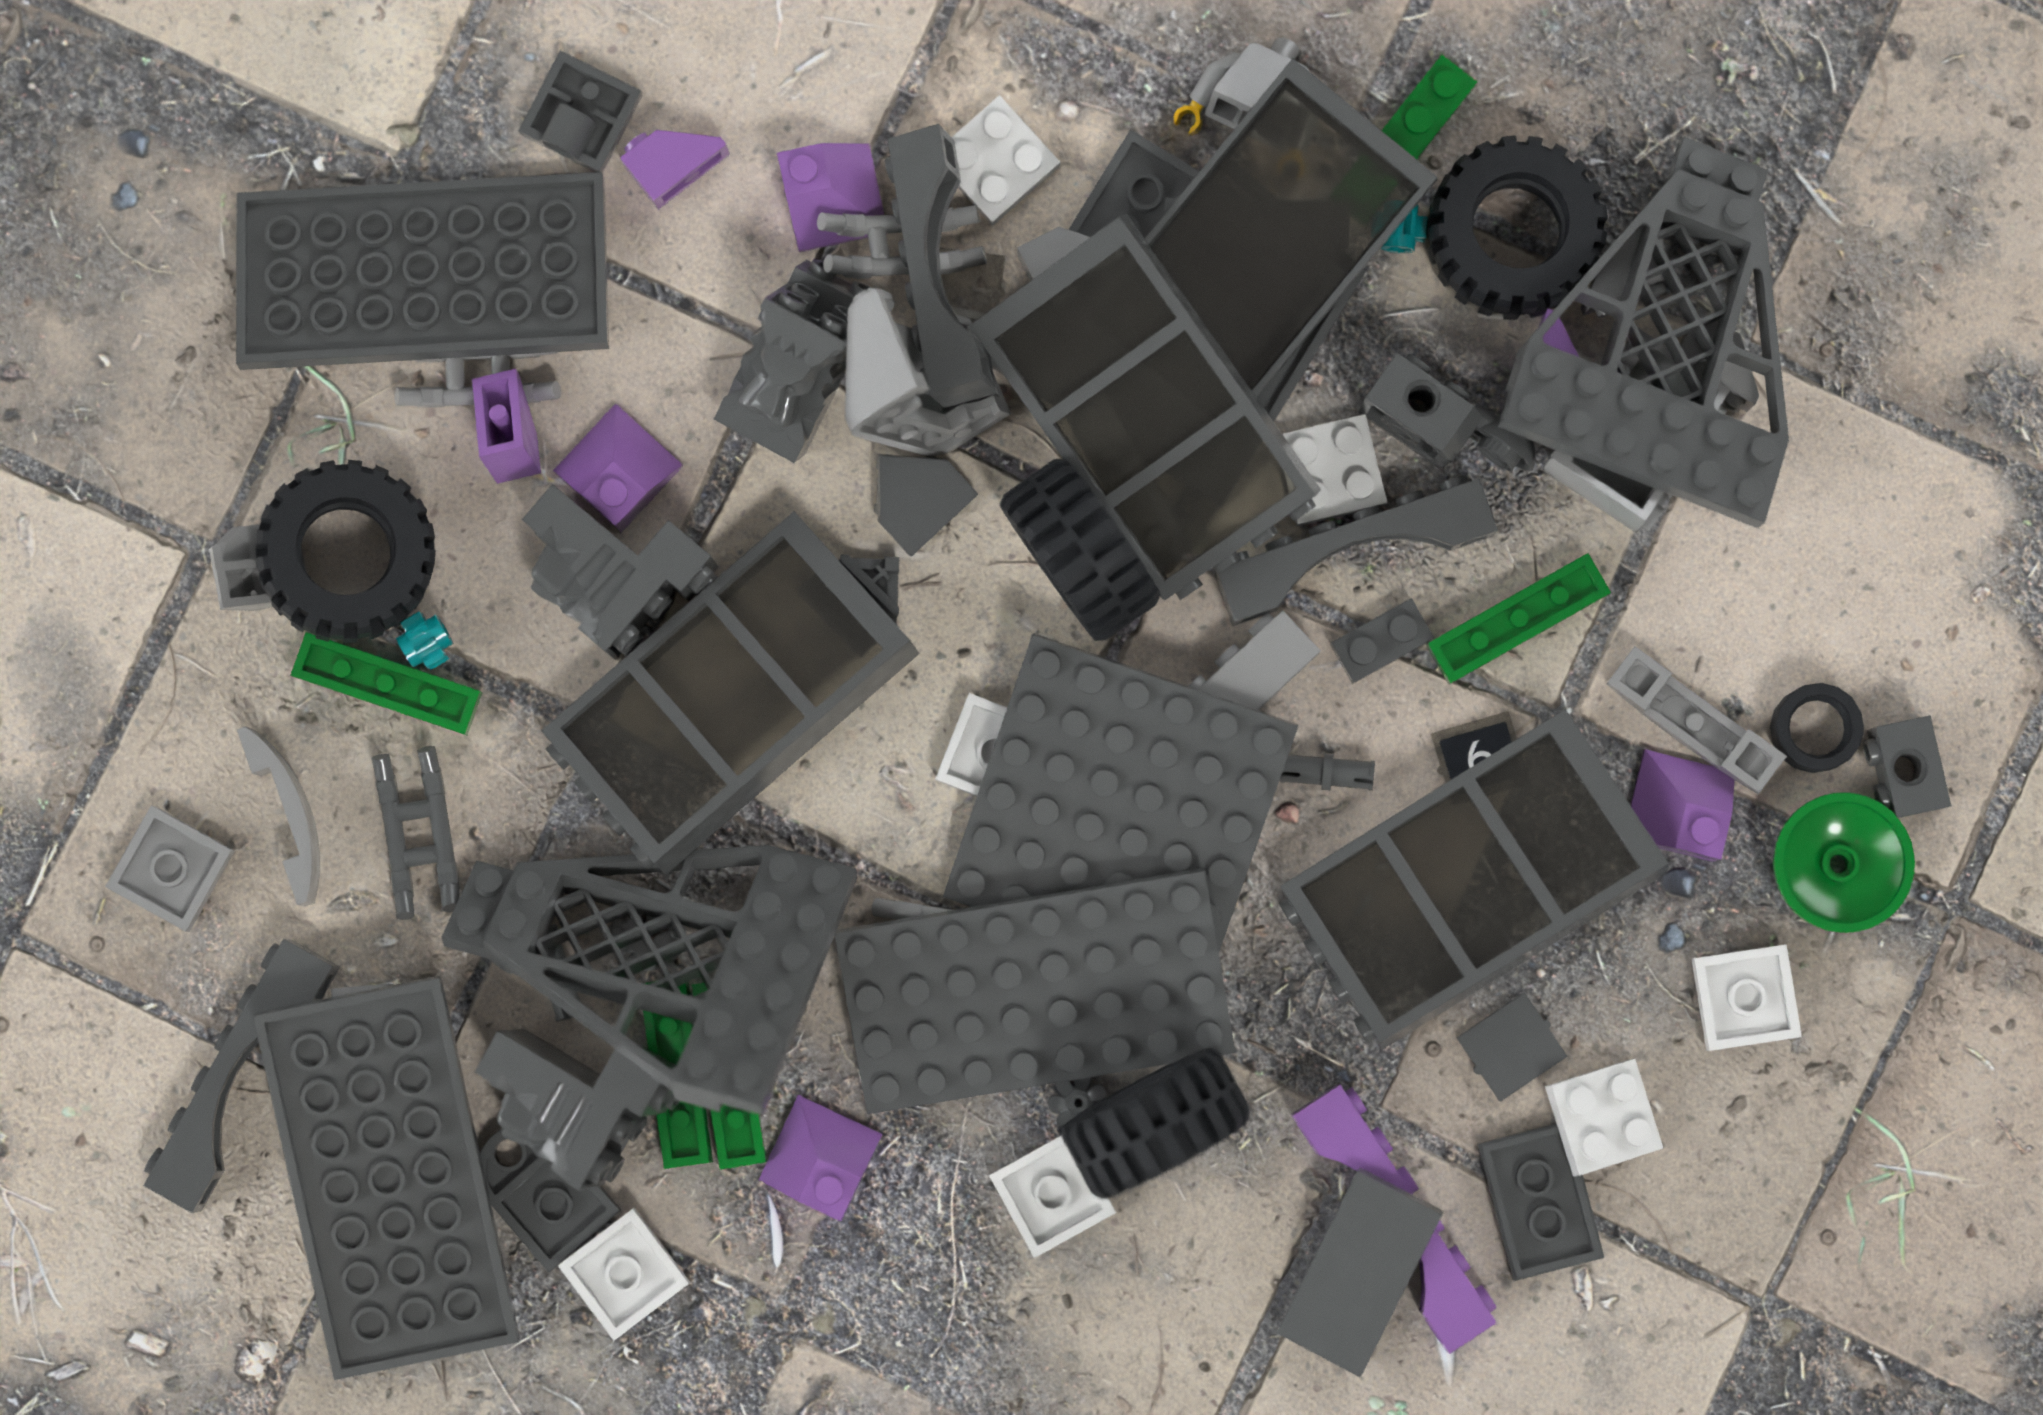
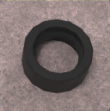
M1825 683L1804 685L1783 697L1774 709L1770 731L1774 747L1787 756L1784 759L1785 762L1795 769L1816 773L1835 769L1849 761L1861 745L1864 725L1862 712L1853 697L1839 687ZM1821 701L1828 703L1837 709L1843 719L1844 733L1842 740L1836 749L1828 754L1816 756L1805 753L1796 746L1791 738L1789 726L1792 715L1798 707L1806 702Z

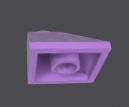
M819 143L777 152L799 252L868 238V234H865L863 237L840 236L834 232L821 231L817 227V218L822 212L839 215L843 213L853 215L864 214L865 216L884 215L869 144Z
M615 403L553 471L622 533L678 473L683 465Z
M1644 749L1630 806L1659 849L1714 862L1722 859L1732 817L1735 780L1714 766Z
M798 1095L759 1180L802 1204L842 1221L883 1134Z

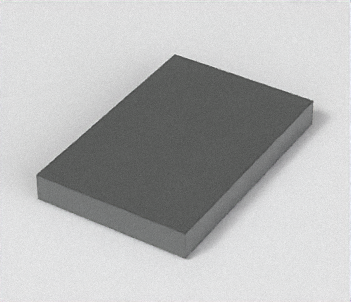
M1557 1124L1477 1144L1513 1281L1605 1258L1583 1175H1572Z

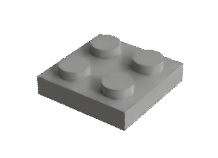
M151 805L105 887L178 928L190 932L235 850Z

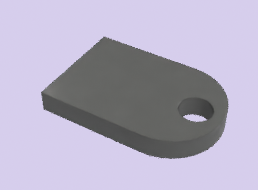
M500 1130L487 1141L480 1153L491 1206L548 1272H551L619 1213L621 1209L601 1185L583 1190H577L572 1187L570 1183L551 1169L554 1162L535 1155L533 1149L527 1145L519 1143L522 1148V1157L516 1165H503L497 1157V1148L507 1138L501 1136Z

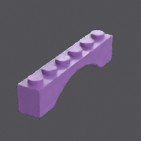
M1336 1084L1291 1114L1316 1154L1341 1162L1355 1171H1358L1361 1167L1412 1195L1419 1190L1406 1168L1402 1166L1396 1170L1386 1155L1393 1149L1379 1127L1377 1126L1370 1131L1361 1117V1114L1366 1112L1367 1109L1352 1087L1344 1091L1340 1084ZM1439 1221L1419 1261L1421 1280L1419 1312L1444 1350L1451 1354L1497 1323L1491 1315V1312L1497 1309L1482 1284L1474 1289L1465 1275V1272L1471 1269L1470 1265L1456 1245L1450 1249L1447 1248L1438 1234L1445 1229L1442 1222Z

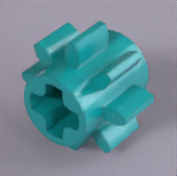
M1387 201L1384 203V212H1374L1371 231L1372 238L1379 233L1404 201ZM1418 204L1382 246L1381 250L1392 253H1412L1415 251V242H1425L1428 216H1418Z
M418 611L400 622L406 632L396 637V640L413 667L424 662L426 668L432 670L449 660L444 649L453 645L454 642L436 614L426 619L423 613Z

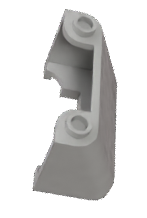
M870 288L861 291L853 298V303L848 308L845 395V419L852 435L925 456H938L958 448L1011 414L994 373L997 394L946 408L930 395H926L925 392L929 390L923 373L919 372V369L924 367L922 352H919L915 345L912 328L894 322L890 313L895 306L892 295L878 288ZM956 315L964 328L978 339L969 326L972 324L971 320Z

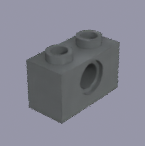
M1931 715L1877 726L1867 730L1868 739H1864L1863 748L1868 765L1870 767L1875 766L1879 782V784L1874 785L1876 801L1890 809L1897 818L1952 806ZM1900 756L1909 759L1914 766V775L1909 782L1899 779L1895 773L1894 765Z

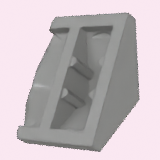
M259 524L232 527L209 549L220 610L258 611L273 607L269 596L263 591L259 581L258 568L256 567V536ZM301 547V558H302V562H303V565H304V568H305V562H304V557H303V552H302V547Z

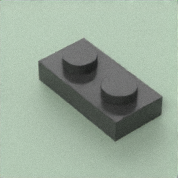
M1411 598L1330 643V646L1351 683L1354 684L1432 641L1434 636Z

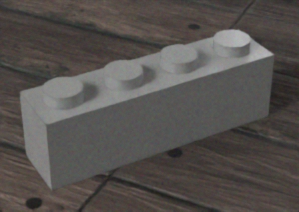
M1283 610L1275 618L1267 612L1248 630L1253 638L1244 647L1239 649L1234 643L1214 662L1220 668L1207 681L1200 675L1189 687L1259 710L1308 665L1321 650Z

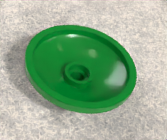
M1832 793L1814 798L1805 803L1786 820L1775 843L1773 872L1782 898L1802 920L1825 931L1852 933L1867 930L1881 924L1899 909L1911 889L1915 872V856L1906 828L1900 819L1885 805L1861 794ZM1835 855L1842 857L1845 862L1844 870L1840 873L1834 872L1830 867V860Z

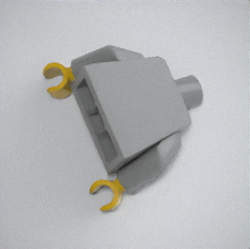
M1277 38L1271 49L1258 43H1251L1242 54L1233 52L1210 63L1190 94V97L1193 99L1190 105H1184L1175 111L1174 124L1177 127L1185 114L1192 113L1196 116V121L1188 134L1191 136L1197 134L1203 125L1200 113L1204 107H1207L1205 116L1235 129L1291 59L1296 60L1299 54L1298 46L1287 38ZM1285 91L1250 133V137L1281 152L1284 151L1286 145L1290 147L1288 155L1279 160L1276 165L1278 177L1282 173L1284 162L1288 160L1294 161L1298 165V173L1294 182L1303 176L1305 165L1301 157L1303 151H1309L1319 117Z

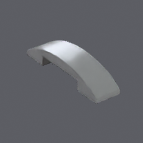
M1634 646L1607 682V685L1682 745L1735 781L1759 794L1787 756L1752 730L1748 729L1746 731L1674 679L1671 676L1673 673Z
M248 727L237 729L252 774L264 776L272 773L300 855L282 862L297 905L306 907L315 904L320 877V849L316 823L306 794L287 761L267 739Z

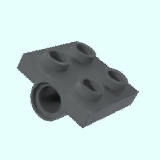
M559 51L518 131L520 135L594 172H604L643 93L641 90Z

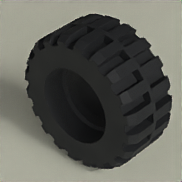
M1513 135L1501 137L1497 144L1492 145L1489 141L1477 145L1473 153L1468 156L1466 154L1461 156L1454 163L1450 172L1445 174L1429 209L1430 215L1426 238H1429L1430 241L1428 254L1431 264H1437L1440 270L1437 277L1444 287L1451 285L1457 292L1455 298L1464 305L1470 301L1479 306L1478 313L1489 317L1493 312L1503 314V320H1517L1520 315L1528 314L1530 318L1543 315L1547 309L1556 308L1598 261L1606 243L1607 232L1604 230V224L1608 219L1606 205L1600 204L1598 198L1602 190L1597 180H1588L1585 175L1588 167L1579 158L1573 163L1565 157L1568 149L1557 143L1553 149L1542 146L1543 138L1529 136L1526 142H1517L1516 136ZM1502 189H1520L1538 196L1550 207L1558 222L1559 237L1554 251L1541 264L1531 268L1504 266L1490 258L1479 246L1473 232L1474 216L1480 203L1491 193Z
M1053 459L1003 495L1000 502L1003 513L1064 602L1095 641L1109 639L1157 605L1161 594L1152 577L1101 502L1066 459Z
M334 460L320 463V468L312 471L306 468L296 473L295 479L288 485L283 483L274 493V499L270 505H266L256 536V567L258 568L259 581L264 593H267L272 601L273 608L280 616L284 615L291 621V626L302 633L306 630L315 634L316 639L328 642L330 638L343 640V643H357V639L370 637L371 640L384 635V631L393 626L395 628L401 624L400 622L405 620L411 611L416 609L422 601L435 565L436 550L434 547L435 533L433 524L428 521L427 509L421 499L416 500L410 492L411 487L401 478L396 481L388 475L389 470L378 465L374 469L362 466V461L348 460V464L335 465ZM336 510L361 512L374 519L385 532L390 546V560L384 575L371 588L356 594H336L321 588L307 574L301 558L303 537L310 525L328 512Z
M1207 1048L1185 1056L1172 1064H1168L1095 1103L1090 1108L1085 1109L1063 1125L1062 1139L1091 1194L1100 1199H1107L1138 1187L1151 1179L1153 1180L1227 1139L1231 1134L1237 1132L1243 1125L1249 1122L1250 1107L1222 1054L1212 1048Z

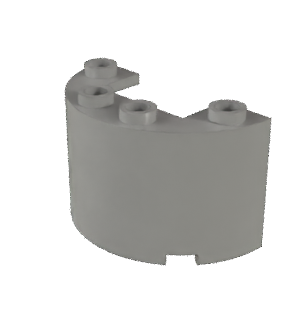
M1638 328L1645 342L1654 339ZM1629 340L1624 346L1623 352L1633 348ZM1664 344L1649 350L1660 371L1676 365ZM1637 355L1622 361L1629 377L1639 381L1648 377ZM1694 365L1692 368L1701 382L1704 371ZM1680 372L1665 378L1672 394L1679 397L1691 394ZM1719 383L1714 399V407L1718 412L1726 414L1728 410L1722 407L1721 404L1731 389ZM1556 449L1552 451L1542 468L1550 476L1634 532H1637L1641 527L1649 532L1664 510L1662 506L1669 497V495L1661 490Z

